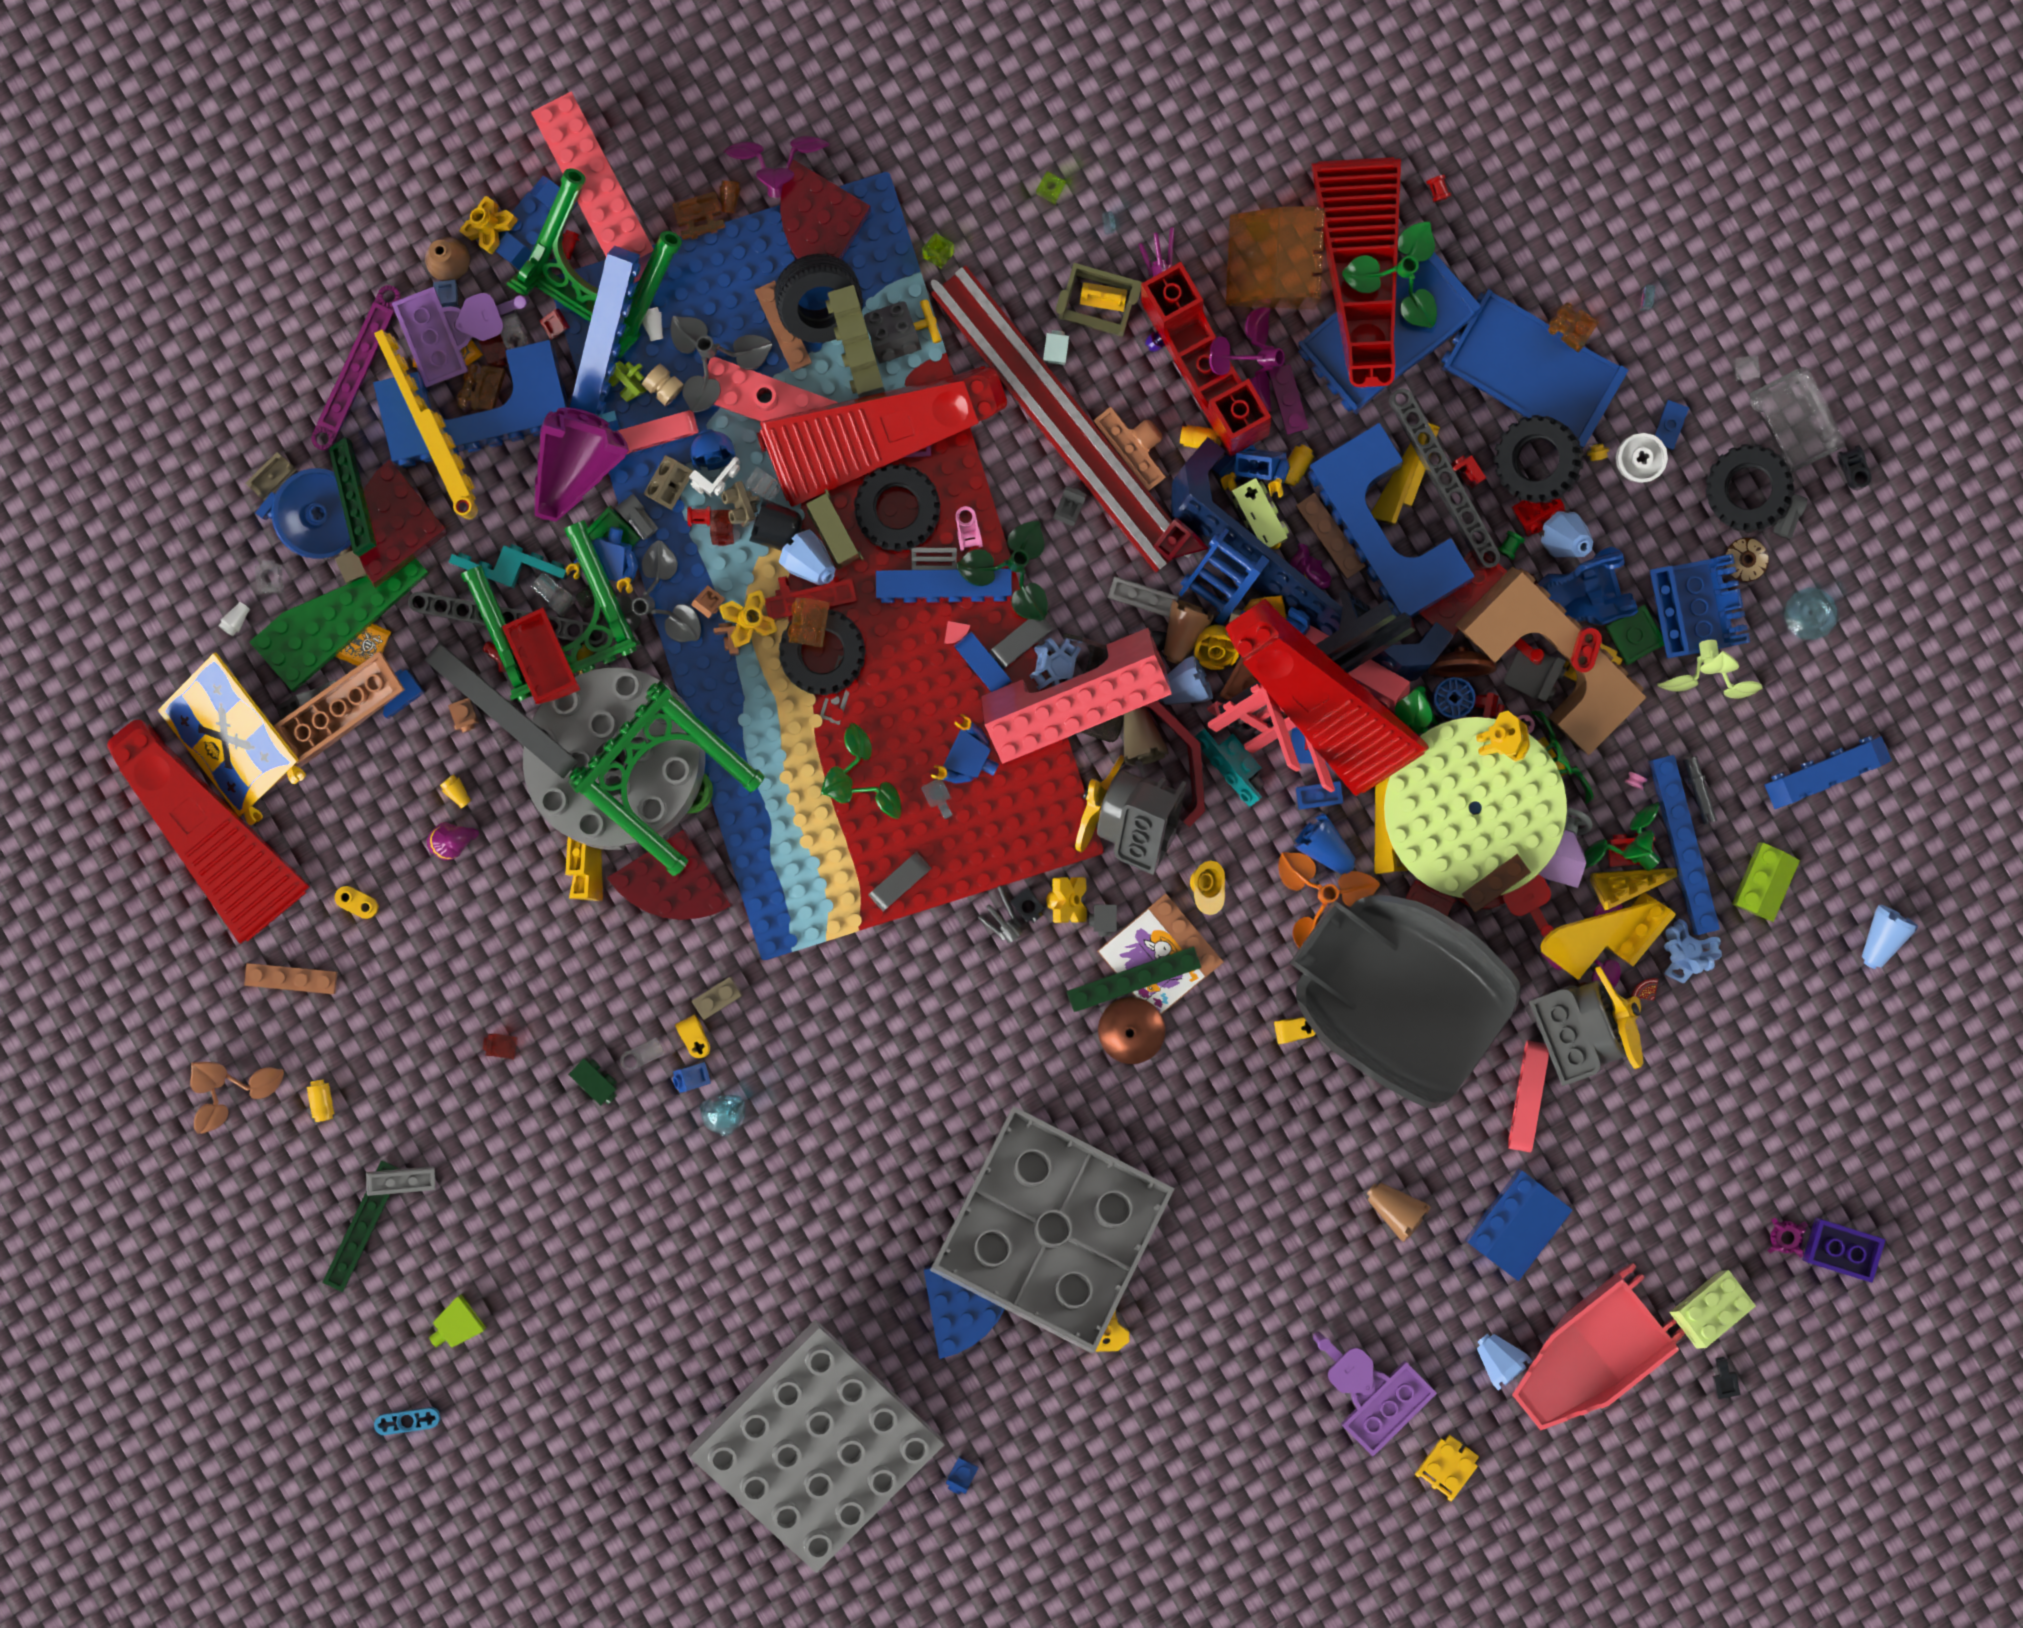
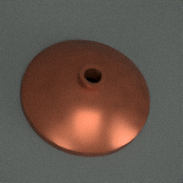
M1467 647L1455 648V652L1444 654L1436 659L1428 668V672L1438 677L1469 678L1494 673L1497 670V665L1481 653L1469 651Z
M1124 997L1114 1001L1105 1009L1099 1020L1098 1036L1103 1049L1110 1057L1125 1064H1139L1151 1059L1160 1050L1165 1038V1023L1160 1011L1149 1001L1139 997ZM1132 1029L1134 1036H1128L1126 1030Z

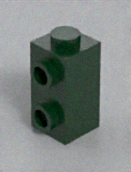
M583 1058L568 1075L600 1106L604 1103L609 1105L617 1097V1094L614 1093L618 1089L615 1086L617 1081L608 1073L604 1075L599 1070L601 1066L593 1058Z

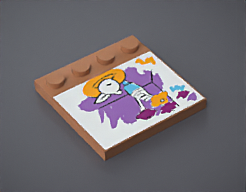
M1166 893L1097 950L1112 970L1118 973L1194 946L1202 968L1132 992L1135 997L1152 1003L1161 1014L1223 963L1222 959Z

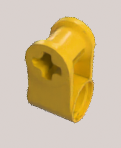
M696 1014L675 1024L691 1056L704 1058L710 1053V1044ZM697 1042L699 1044H704L705 1046L702 1049V1054L700 1052L694 1051V1049L697 1047Z
M1305 1017L1274 1022L1278 1044L1309 1038L1316 1033L1312 1028L1310 1033H1307L1305 1029H1301V1026L1305 1025Z

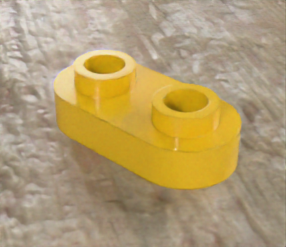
M343 886L335 893V902L339 907L361 918H372L378 912L377 901L353 887ZM344 893H347L349 895V900L347 902L343 901L342 895ZM364 903H367L370 907L367 912L362 909Z

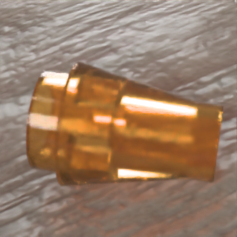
M722 180L721 186H719L721 212L735 213L741 188H739L740 182Z

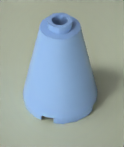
M1878 905L1863 950L1862 958L1865 959L1863 963L1873 969H1876V967L1882 968L1917 931L1918 925L1908 917L1904 918L1899 912L1887 906Z

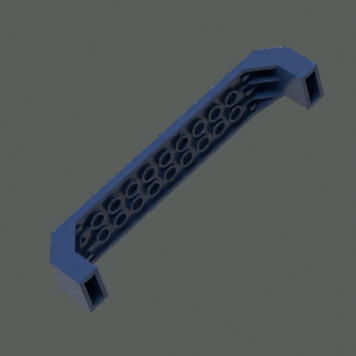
M1207 437L1172 481L1171 520L1173 521L1175 518H1178L1190 528L1209 548L1207 549L1208 551L1212 547L1209 545V542L1215 534L1221 535L1225 528L1229 530L1223 541L1250 561L1254 560L1258 562L1262 555L1270 560L1252 586L1265 597L1283 595L1284 608L1287 615H1289L1288 611L1291 607L1296 610H1302L1309 616L1311 626L1329 636L1339 630L1343 607L1212 502L1208 473L1218 462L1225 450ZM1217 548L1213 554L1241 575L1243 573L1245 575L1249 574L1245 571L1246 568ZM1436 622L1421 637L1417 644L1392 645L1371 658V660L1410 682L1415 681L1434 663L1454 635Z

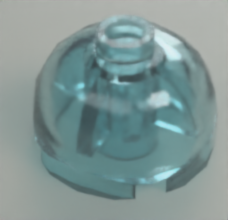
M720 1095L717 1101L711 1102V1098L702 1102L700 1114L707 1129L726 1136L732 1134L734 1130L742 1125L745 1118L744 1100L741 1101L740 1096Z

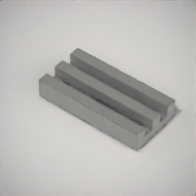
M957 548L912 549V570L957 569ZM916 553H952V557H916ZM916 562H952V566H916Z

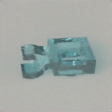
M936 779L921 787L931 808L938 805L944 819L952 816L946 800L950 799L951 796L943 780Z

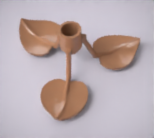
M215 1062L191 1063L190 1086L192 1090L196 1093L211 1091L214 1101L213 1105L205 1104L197 1111L194 1118L196 1133L210 1132L220 1127L226 1121L229 1113L228 1108L223 1104L218 1105L214 1089L223 1086L225 1078L247 1091L250 1090L251 1098L262 1099L271 1095L279 1087L284 1075L283 1069L262 1068L250 1077L249 1085H245L230 1076L222 1064Z

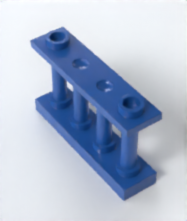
M1226 528L1221 535L1216 533L1209 542V545L1212 546L1194 573L1192 575L1187 574L1180 584L1183 588L1179 592V595L1182 597L1186 590L1190 588L1217 608L1216 611L1220 614L1214 621L1220 625H1223L1270 561L1263 555L1258 562L1250 561L1223 541L1229 532ZM1217 548L1246 568L1245 571L1249 574L1245 575L1243 573L1241 575L1213 554ZM1207 561L1236 581V585L1239 588H1231L1205 569L1204 565ZM1197 575H1200L1226 594V598L1229 601L1220 600L1194 581Z

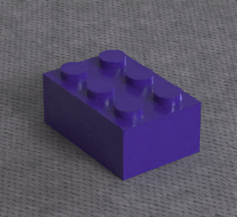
M1815 1217L1802 1260L1873 1283L1886 1239Z

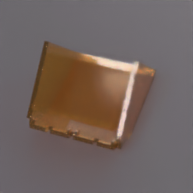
M1315 206L1276 207L1231 214L1229 217L1225 305L1315 310L1321 296L1322 277H1313V273H1322L1323 255L1314 254V250L1323 251L1324 232L1315 231V228H1324L1325 208Z

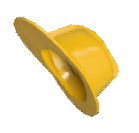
M1205 861L1192 873L1190 887L1194 892L1195 904L1198 909L1204 914L1213 915L1217 914L1224 905L1225 872L1218 862Z

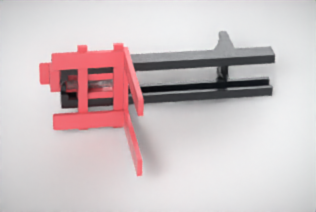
M1342 590L1339 594L1343 604L1339 630L1316 644V646L1345 672L1349 673L1413 633L1416 629L1411 616L1404 612L1396 617V614L1392 611L1394 606L1388 600L1371 609L1370 606L1348 591ZM1259 682L1251 685L1223 704L1216 701L1207 707L1208 712L1217 716L1208 722L1210 729L1218 732L1227 725H1234L1235 729H1239L1246 736L1257 730L1261 731L1260 735L1244 744L1245 750L1250 753L1257 752L1278 738L1287 766L1296 772L1301 769L1288 733L1296 725L1289 717L1283 718L1282 714L1285 712ZM1272 721L1274 726L1272 727L1268 723ZM1305 737L1322 787L1329 792L1335 791L1325 760Z

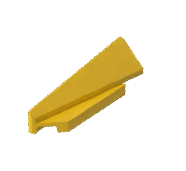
M1390 777L1375 786V874L1409 871L1396 854L1386 828L1384 804Z

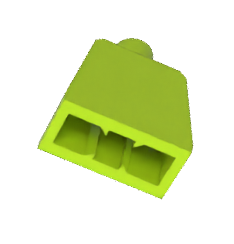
M461 1294L433 1322L438 1330L429 1336V1339L436 1348L445 1341L453 1348L480 1334L486 1329V1326Z

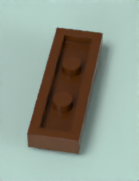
M1516 854L1462 893V896L1476 913L1528 876L1531 871L1520 856Z

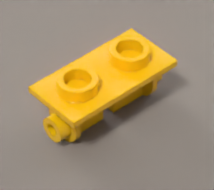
M1083 282L1080 305L1124 312L1127 289Z

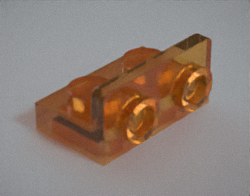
M796 598L791 610L793 615L792 624L788 629L789 643L823 647L829 602Z

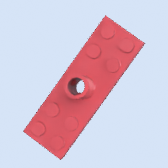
M715 356L708 363V379L717 380L721 388L720 396L713 405L759 422L838 403L753 370L743 369L739 365ZM770 393L772 399L769 402L761 403L759 401L763 394Z

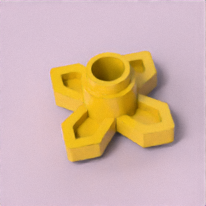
M485 196L478 207L471 212L470 220H466L459 231L471 241L479 238V246L489 254H493L500 245L498 232L511 230L517 223L518 218L507 210L498 212L499 205L488 196Z
M761 590L746 595L744 606L734 601L719 606L723 619L737 623L730 635L736 648L748 644L753 631L763 637L777 631L773 618L762 615L761 610L766 601ZM746 615L750 617V622L747 620Z
M1068 877L1053 878V891L1047 894L1046 903L1048 908L1053 910L1054 923H1069V920L1071 922H1087V908L1081 902V898L1086 892L1085 877H1071L1070 881Z

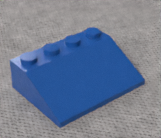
M1518 1169L1465 1238V1241L1519 1281L1572 1212V1209L1525 1172Z

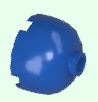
M712 429L702 431L693 440L690 447L692 465L697 470H701V467H707L708 471L723 468L731 462L732 457L736 456L731 439L726 434Z

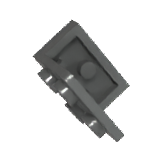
M901 301L864 315L879 364L922 350L906 302Z
M1518 650L1504 678V683L1542 703L1546 702L1547 699H1552L1557 689L1554 687L1557 678L1561 680L1566 671V667H1564L1566 661L1559 657L1553 658L1544 653L1543 663L1535 665Z

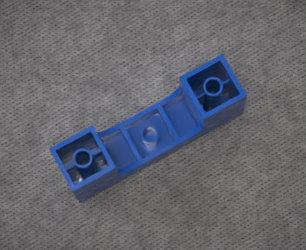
M550 340L505 350L513 381V391L510 399L503 406L444 420L446 427L443 430L452 437L456 446L453 448L454 453H457L459 456L460 451L468 450V453L482 450L481 446L490 445V447H497L503 445V441L506 440L518 442L525 440V436L531 434L534 437L540 436L543 421L550 411L554 413L557 412L558 408H569L555 346ZM418 372L409 373L419 388L416 391L417 395L423 398L427 407L431 409L427 388L421 375ZM395 377L373 382L392 462L403 468L416 466L415 462L424 461L425 463L434 462Z
M1378 423L1312 463L1309 467L1308 478L1314 487L1318 486L1320 488V498L1325 506L1330 505L1333 509L1331 515L1338 526L1342 524L1344 527L1343 535L1349 544L1353 543L1357 548L1355 549V554L1361 564L1365 562L1368 566V571L1366 572L1373 583L1377 581L1379 584L1378 592L1384 601L1389 600L1393 604L1394 608H1392V611L1396 614V617L1405 612L1412 619L1471 583L1475 576L1451 538L1427 553L1414 558L1404 557L1392 548L1365 501V495L1371 486L1402 468L1403 460L1381 424Z

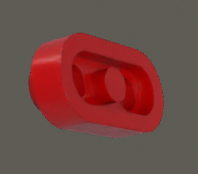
M1585 627L1578 633L1571 656V664L1579 672H1588L1595 665L1602 641V636L1597 629ZM1591 634L1592 639L1586 642V635ZM1585 656V662L1579 664V658Z

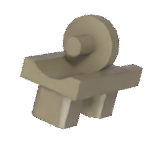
M742 481L736 482L731 488L723 491L721 494L723 503L725 505L733 503L735 509L730 510L728 513L731 524L741 523L742 527L749 526V522L756 518L754 513L758 512L756 505L761 502L760 497L752 496L750 490L746 491Z

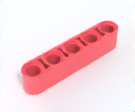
M691 410L618 430L627 442L629 448L627 454L699 433L694 412Z
M1531 1040L1526 1041L1508 1149L1530 1153L1532 1151L1549 1058V1051L1545 1043Z

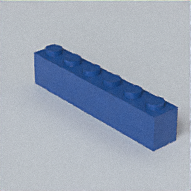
M958 569L876 571V598L881 599V603H895V599H904V603H917V599H926L927 603H938L940 598H949V602H962V598H971V602H985V598H994L995 602L1007 601V597H1012L1011 570L999 569L994 571L995 579L987 586H976L969 583L961 576Z

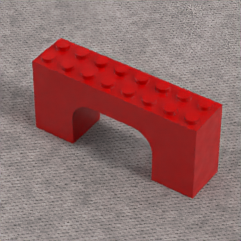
M1179 262L1141 283V305L1229 457L1269 436L1272 417L1250 379L1242 381L1231 362L1229 372L1224 375H1218L1212 371L1209 363L1210 347L1216 336L1204 314V300L1182 262Z

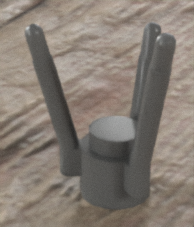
M998 886L1000 895L1013 923L1010 920L1004 922L991 905H987V909L1000 923V930L982 915H979L978 918L998 934L1002 940L1006 939L1008 943H1011L1023 933L1020 929L1022 924L1018 921L1002 886Z

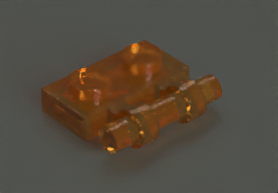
M715 191L672 204L678 226L688 225L687 230L680 231L682 240L688 238L693 240L698 238L699 235L709 232L711 234L717 233L719 229L726 227L723 219L714 220L715 216L722 215ZM707 219V224L695 227V222Z
M1567 302L1558 309L1557 317L1551 320L1548 331L1552 335H1555L1558 331L1563 333L1561 340L1579 352L1599 322L1582 309L1576 313L1572 310V304Z
M469 364V371L465 372L463 376L465 381L462 390H459L457 396L459 398L457 406L465 409L467 402L472 401L470 405L472 410L483 412L495 409L506 372L501 368L482 365L480 373H476L478 366ZM477 382L475 392L471 391L473 383Z

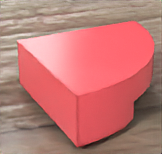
M948 621L944 644H953L960 641L968 633L970 625Z

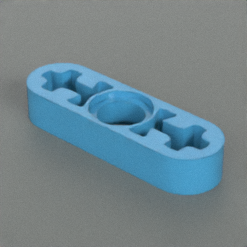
M434 1407L384 1413L376 1418L374 1428L380 1435L431 1429L440 1422L441 1416ZM428 1412H430L431 1416H435L432 1424H429L428 1420L420 1421L421 1426H418V1416L416 1413H419V1418L425 1417ZM410 1415L414 1421L411 1427L403 1426L401 1423L402 1416ZM394 1416H397L395 1425L388 1426L387 1430L383 1426L380 1427L379 1423L383 1421V1418L386 1419V1422H393L395 1420Z

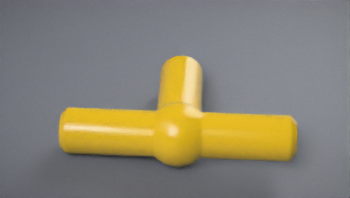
M924 299L920 301V306L925 319L913 324L916 331L928 327L932 341L936 344L942 340L936 325L937 319L933 316L929 301Z

